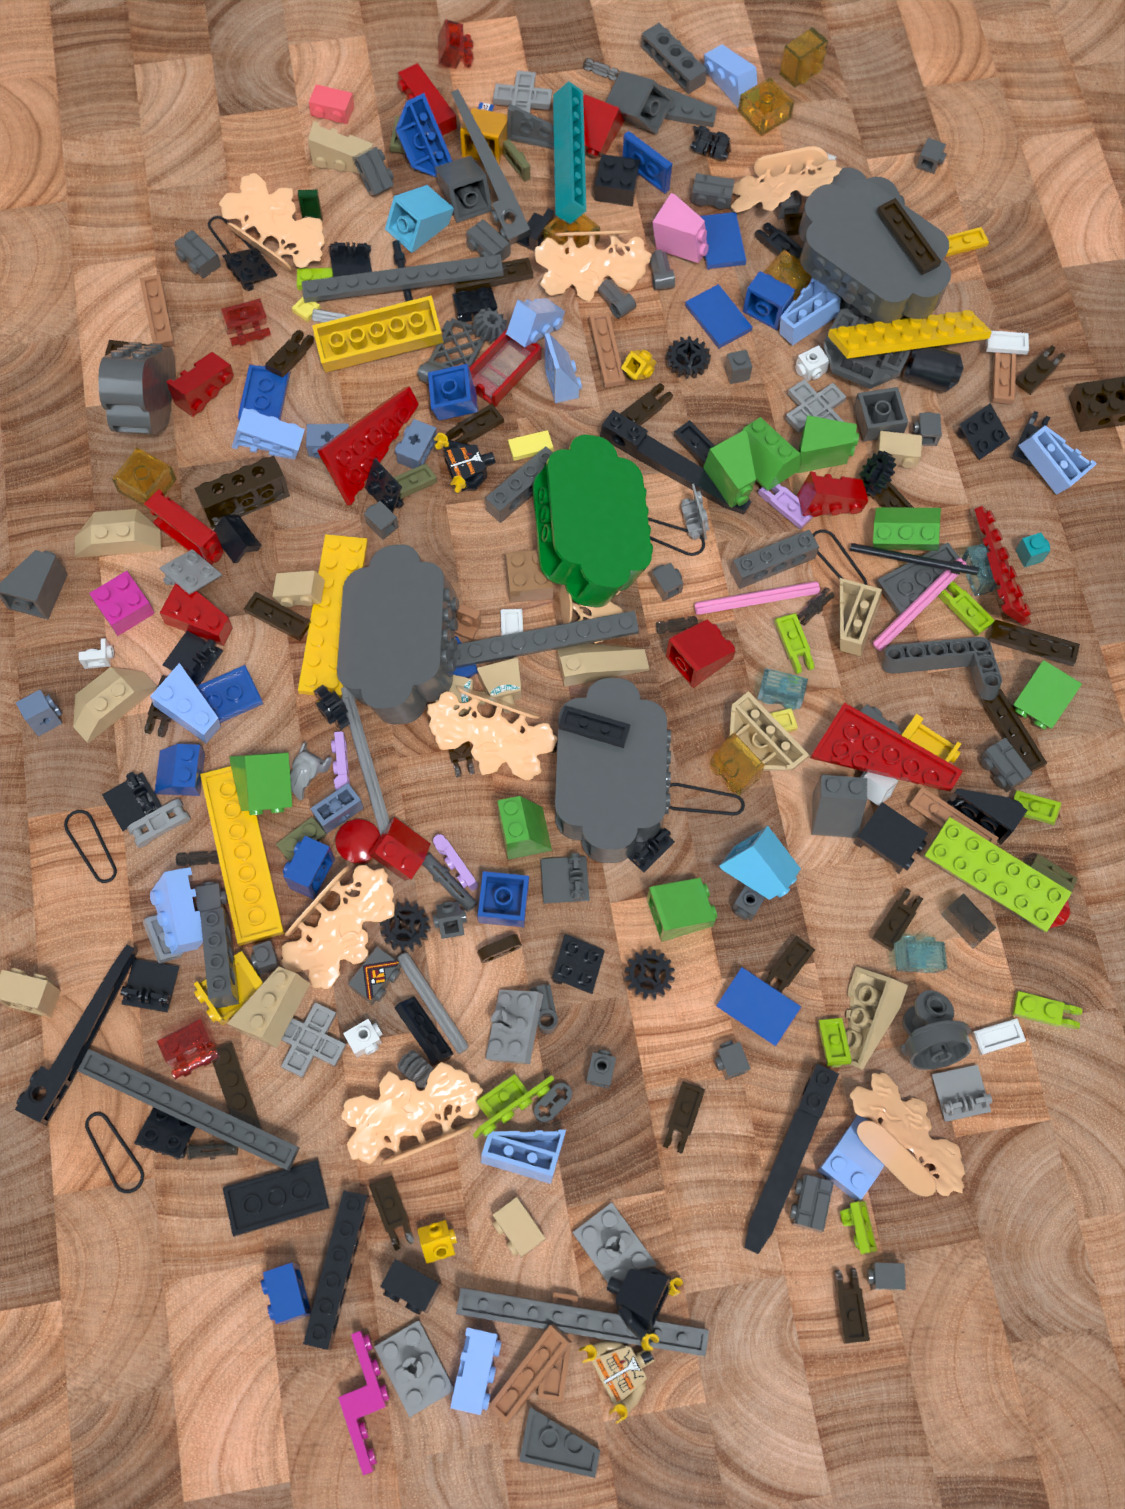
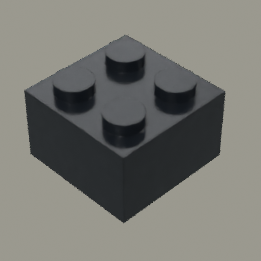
M602 154L595 184V201L633 207L639 177L640 160Z
M395 1259L380 1287L385 1290L384 1296L397 1303L400 1299L407 1302L405 1308L420 1315L422 1311L425 1313L429 1312L442 1285Z

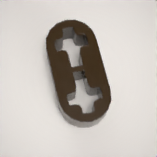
M514 934L482 947L477 951L481 963H487L516 951L522 947L518 935Z

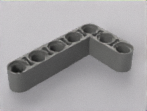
M984 637L890 645L886 648L882 661L883 670L891 674L970 667L977 692L985 700L995 699L1002 683V677L991 643Z

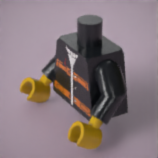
M438 433L434 438L435 441H438L435 444V448L440 450L444 447L445 449L443 450L444 461L452 478L450 484L455 486L454 491L456 493L476 491L487 478L486 467L496 464L493 452L481 455L477 445L449 440L443 433Z
M656 1266L638 1268L637 1270L630 1269L624 1281L612 1276L607 1284V1291L617 1295L615 1302L619 1316L627 1328L638 1339H642L641 1346L646 1351L653 1350L648 1343L649 1338L654 1343L659 1342L657 1335L648 1334L647 1332L648 1330L652 1331L668 1294L670 1296L680 1294L681 1291L677 1290L674 1285L677 1287L683 1285L681 1278H674L672 1280L669 1274Z

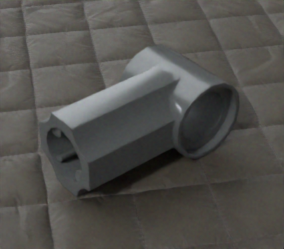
M655 250L650 258L654 290L675 288V276L673 269L670 270L667 253L662 250Z
M612 279L604 280L598 287V293L610 305V309L616 318L620 319L636 309V302L632 295L624 293Z
M539 985L531 988V991L543 994L537 1028L543 1034H551L558 1025L551 985ZM544 1017H550L554 1023L550 1027H545L540 1021Z

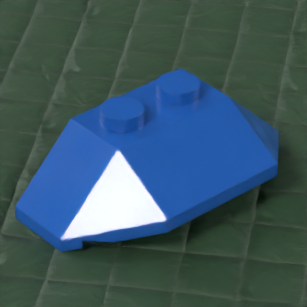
M420 94L406 101L395 131L411 168L437 177L435 167L452 162V158L425 94Z

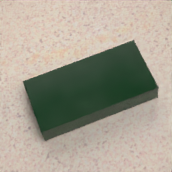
M318 189L298 190L302 219L311 217L323 221Z

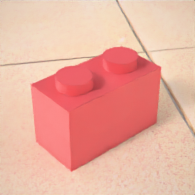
M316 84L309 100L311 116L348 124L354 109L353 93Z

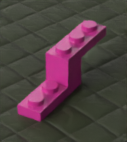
M358 1331L351 1334L367 1386L340 1396L338 1399L364 1476L375 1471L374 1465L378 1462L374 1449H369L366 1438H369L365 1422L360 1423L359 1418L387 1407L386 1401L390 1400L386 1385L381 1386L378 1375L381 1374L377 1359L372 1360L369 1351L373 1349L369 1334L364 1335L363 1331Z

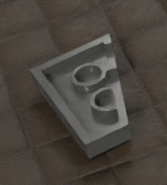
M509 103L507 140L510 139L511 141L554 149V125Z
M530 1407L519 1461L595 1478L600 1450Z

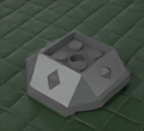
M857 308L850 310L840 309L831 329L841 326L849 327L858 324H871L876 321L863 315ZM828 334L823 344L833 374L869 389L899 377L912 351L905 350L847 359L830 340Z

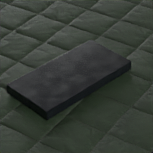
M319 1160L291 1167L289 1171L284 1169L222 1188L233 1237L330 1209Z

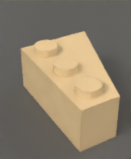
M313 121L308 138L313 166L357 174L359 172L352 157L373 147V143L349 134V137L338 134L337 129L331 128V130L320 127L319 122Z
M840 578V651L857 656L862 655L881 603L882 589Z
M278 966L227 1024L246 1036L277 1048L310 983L297 973Z

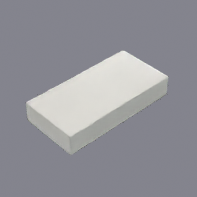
M992 331L990 339H986V352L1027 355L1029 351L1028 333Z
M522 609L501 610L502 636L523 632Z
M1017 1018L972 1032L980 1055L1026 1041Z

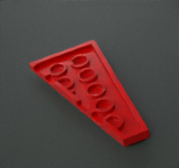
M410 386L401 389L317 450L347 505L353 504L355 501L354 497L365 486L373 460L376 458L379 462L382 461L390 449L389 445L391 442L396 440L402 426L408 422L419 406Z
M980 506L974 510L979 528L986 535L983 538V542L989 550L987 556L996 584L1001 586L997 592L1004 602V605H1001L1002 610L1018 623L1025 626L1031 623L1029 617L1031 610L1028 604L1023 602V589L1015 581V577H1017L1016 571L1012 565H1009L1007 560L1010 558L1007 549L1002 547L1001 540H1003V537L993 523L996 521L995 516L991 510L988 511L983 506Z
M845 702L810 759L951 792L963 770Z

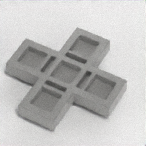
M517 71L515 85H495L493 104L509 106L510 103L528 113L531 112V108L550 110L552 89L534 88L536 72Z
M804 379L788 390V395L798 407L786 414L785 419L798 433L803 430L807 415L844 422L833 409L845 402L846 396L834 383L817 393Z
M314 1003L304 1023L292 1018L281 1041L292 1047L281 1067L301 1078H304L314 1057L336 1067L347 1046L345 1043L326 1035L337 1013Z

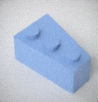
M720 45L704 54V65L707 69V74L740 111L759 101L756 66L724 45Z
M811 278L810 284L803 288L797 300H794L781 315L780 335L791 345L796 344L837 317L840 311L841 298L834 292H831L823 283Z
M547 298L535 299L534 301L526 299L525 302L517 300L506 334L522 346L527 347L532 343H536L545 334H550L554 330L560 329L564 322L563 316L565 311Z
M244 408L231 448L238 449V446L249 447L250 452L256 453L260 449L269 451V455L295 460L305 429L293 423L280 421L276 417L260 414L256 410Z
M1044 426L1018 446L1057 495L1071 487L1097 463L1093 460L1088 461L1080 455L1081 451L1077 448L1073 450L1065 444L1066 440L1047 426Z
M180 663L150 696L156 708L206 744L221 727L217 715Z
M191 867L164 872L150 892L151 903L155 905L158 913V923L162 926L165 934V944L170 948L172 955L197 950L203 943L200 911H195L192 897H196L195 889H190L188 875H192Z
M535 1130V1132H492L487 1136L481 1155V1163L551 1184L566 1130L543 1132V1130Z

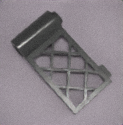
M454 318L451 321L447 320L442 328L444 343L437 344L428 362L419 366L417 372L419 380L429 384L428 372L454 367V365L462 362L468 364L470 368L486 340L482 342L481 337L479 340L472 341L470 336L476 334L472 330L473 325ZM455 326L461 328L463 332L454 335L452 329ZM466 337L469 343L459 345L457 339ZM454 342L455 347L445 349V343ZM472 348L473 354L464 356L462 350ZM458 352L460 358L451 360L448 354ZM445 356L447 362L443 363L435 361L436 358Z

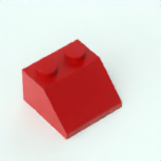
M393 817L368 855L402 880L407 881L412 880L424 862L431 843Z

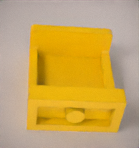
M916 714L902 736L943 760L954 763L961 753L958 751L961 743L957 742L954 745L921 724L924 718Z
M242 951L234 955L236 959L235 967L239 1004L216 1009L208 999L207 981L204 980L201 983L196 981L193 983L197 988L194 994L201 1004L205 1001L209 1009L206 1012L213 1023L218 1021L223 1026L229 1022L263 984Z

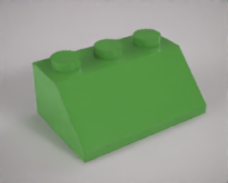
M761 417L743 428L748 433L756 481L766 491H769L800 471V453Z
M876 507L873 546L887 550L939 551L941 508Z

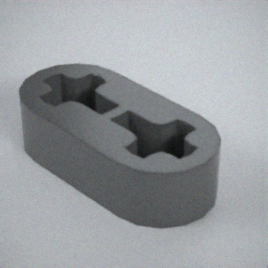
M556 1084L536 1104L534 1116L537 1121L544 1124L551 1122L569 1104L572 1099V1090L567 1084ZM556 1090H567L566 1100L561 1098L556 1103L553 1101L557 1097ZM551 1103L553 1107L549 1110L550 1116H543L541 1118L539 1116V1108L541 1106L546 1108Z

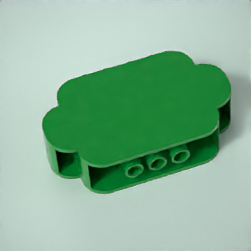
M587 434L577 436L571 442L568 450L560 449L550 455L546 465L533 481L540 569L550 581L565 585L566 591L571 595L572 600L587 607H603L619 591L631 587L651 563L653 545L650 541L651 526L648 524L649 508L646 506L647 490L644 488L642 472L632 461L618 457L614 446L602 437Z

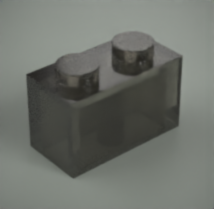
M964 893L941 914L973 949L996 929L991 921Z

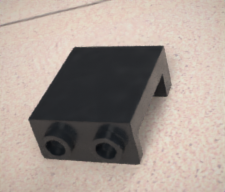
M882 802L859 833L854 844L860 848L865 845L897 867L895 872L899 874L903 868L907 871L915 861L912 855L915 851L918 853L922 851L927 844L924 838L928 833Z

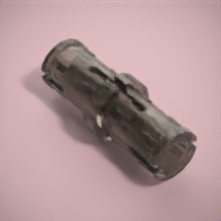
M823 588L797 614L798 620L805 616L800 622L801 625L805 626L816 614H820L823 611V607L834 598L833 592L825 597L830 591L829 588Z
M209 1140V1143L187 1144L188 1160L197 1158L215 1160L216 1157L238 1155V1147L226 1141L216 1142L215 1140ZM223 1148V1150L202 1151L207 1149Z

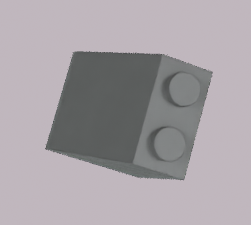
M620 71L606 103L619 107L625 121L657 135L674 98L656 81Z
M471 155L435 167L438 185L446 202L454 208L452 215L456 223L493 211L486 174Z
M35 550L0 582V599L10 610L48 620L67 578V573L54 553Z
M833 775L820 776L813 791L812 835L857 838L867 802V778Z

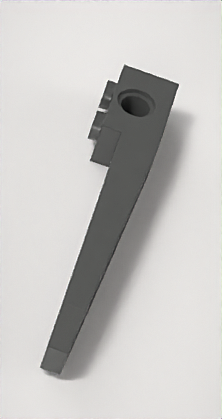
M459 89L451 92L499 199L492 203L495 210L491 212L496 223L500 221L503 227L499 229L502 236L506 240L508 239L512 245L519 240L529 237L531 235L530 228L507 179ZM508 217H515V221L512 224L505 222Z

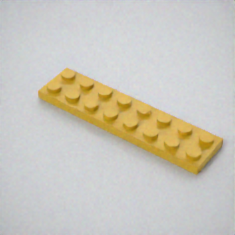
M964 310L962 312H947L939 315L931 314L923 319L909 318L894 320L892 323L875 322L849 327L841 326L829 329L828 337L848 359L990 339L992 331L973 311Z
M325 534L318 573L325 582L321 604H313L311 623L308 629L298 686L299 694L314 695L313 691L324 685L329 692L334 690L340 698L342 697L341 688L344 686L337 676L343 586L345 580L352 572L364 568L368 546L367 538Z
M231 766L200 774L237 944L241 946L285 934L257 815H249V811H241Z

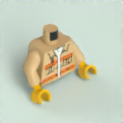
M604 1340L593 1345L581 1347L579 1352L583 1350L587 1352V1359L582 1362H592L614 1405L609 1410V1415L616 1411L619 1414V1420L615 1423L618 1424L626 1419L628 1413L639 1403L646 1389L644 1381L647 1380L643 1368L655 1362L650 1351L643 1349L634 1354L630 1345L625 1346L624 1343Z

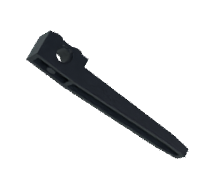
M612 410L602 424L600 437L635 459L693 490L692 484H694L696 491L700 490L702 496L723 508L744 515L750 507L752 501L748 500L741 506L737 504L731 508L702 467L647 435L648 430L615 410Z
M126 944L50 1070L41 1066L39 1070L32 1074L29 1087L17 1099L16 1111L47 1126L71 1086L88 1049H90L130 971L133 959H135L138 953L135 948ZM45 1089V1098L38 1101V1093L41 1090Z
M818 1063L811 1070L749 1220L744 1248L753 1253L759 1254L774 1231L819 1119L823 1115L839 1076V1073Z

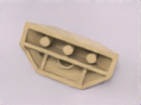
M138 509L94 512L75 536L76 558L162 551L161 530Z
M110 667L75 694L74 729L87 743H90L157 689L156 684L143 671Z
M749 691L732 704L729 739L759 771L793 770L809 757V754Z

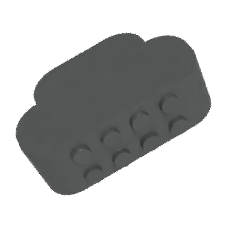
M129 342V345H123V347L111 351L110 354L101 359L98 374L99 397L103 409L106 410L108 426L112 432L156 434L169 424L172 396L166 381L169 379L176 380L175 357L171 347H163L161 343H150V346H142L141 342Z

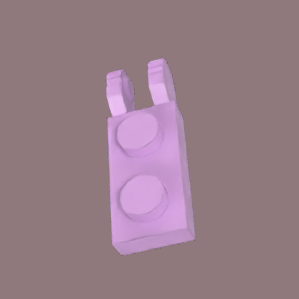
M778 484L770 489L775 495L762 487L759 489L760 497L769 502L771 506L800 530L813 518L811 515L803 516L798 497L786 487Z
M342 731L334 732L335 740H331L332 753H336L337 761H333L334 774H338L334 779L336 791L347 783L350 784L347 743Z
M441 834L435 835L433 839L434 846L440 855H447L444 860L451 870L456 868L460 874L456 878L463 888L468 886L471 891L477 889L478 883L448 840L445 839L446 837Z

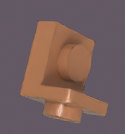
M460 604L457 611L458 630L455 631V634L473 640L481 624V613Z

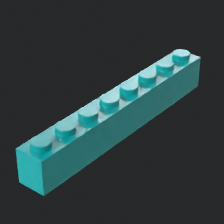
M568 81L553 94L555 215L571 224L583 215L587 209L583 91Z

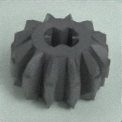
M488 307L486 310L481 309L475 315L472 330L476 332V337H482V342L488 340L491 344L506 330L507 320L503 319L504 314L497 313V309L492 311Z
M410 1050L400 1059L401 1061L397 1064V1067L420 1090H425L429 1074L434 1068L418 1053Z

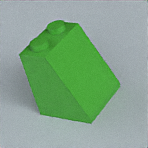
M807 415L799 445L800 471L797 473L847 464L849 456L853 457L855 446L858 444L859 433H856L857 424Z
M746 430L711 448L703 468L731 508L737 504L741 506L749 500V495L753 491L756 481Z
M1043 660L1014 702L1015 712L1024 718L1028 715L1034 718V724L1043 730L1047 727L1052 729L1082 683Z
M289 753L229 756L241 811H249V815L263 814V810L271 809V813L285 812L284 808L292 807Z
M521 796L497 800L499 821L508 860L552 851L543 807Z
M701 878L649 887L647 902L661 942L714 926L715 918L718 917L715 906L709 903V889L706 883H702Z

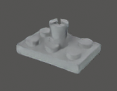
M499 990L496 1009L491 1017L493 1024L486 1054L487 1060L530 1064L543 999L542 993L535 991Z
M610 1203L572 1233L607 1283L612 1276L624 1281L630 1269L637 1270L638 1268L656 1265L653 1258L613 1203Z
M419 1320L374 1346L409 1417H412L454 1391V1387Z

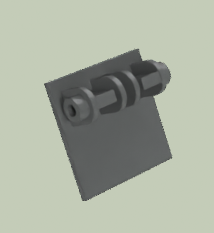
M572 853L571 857L541 859L544 904L590 901L586 856L580 857L579 853Z

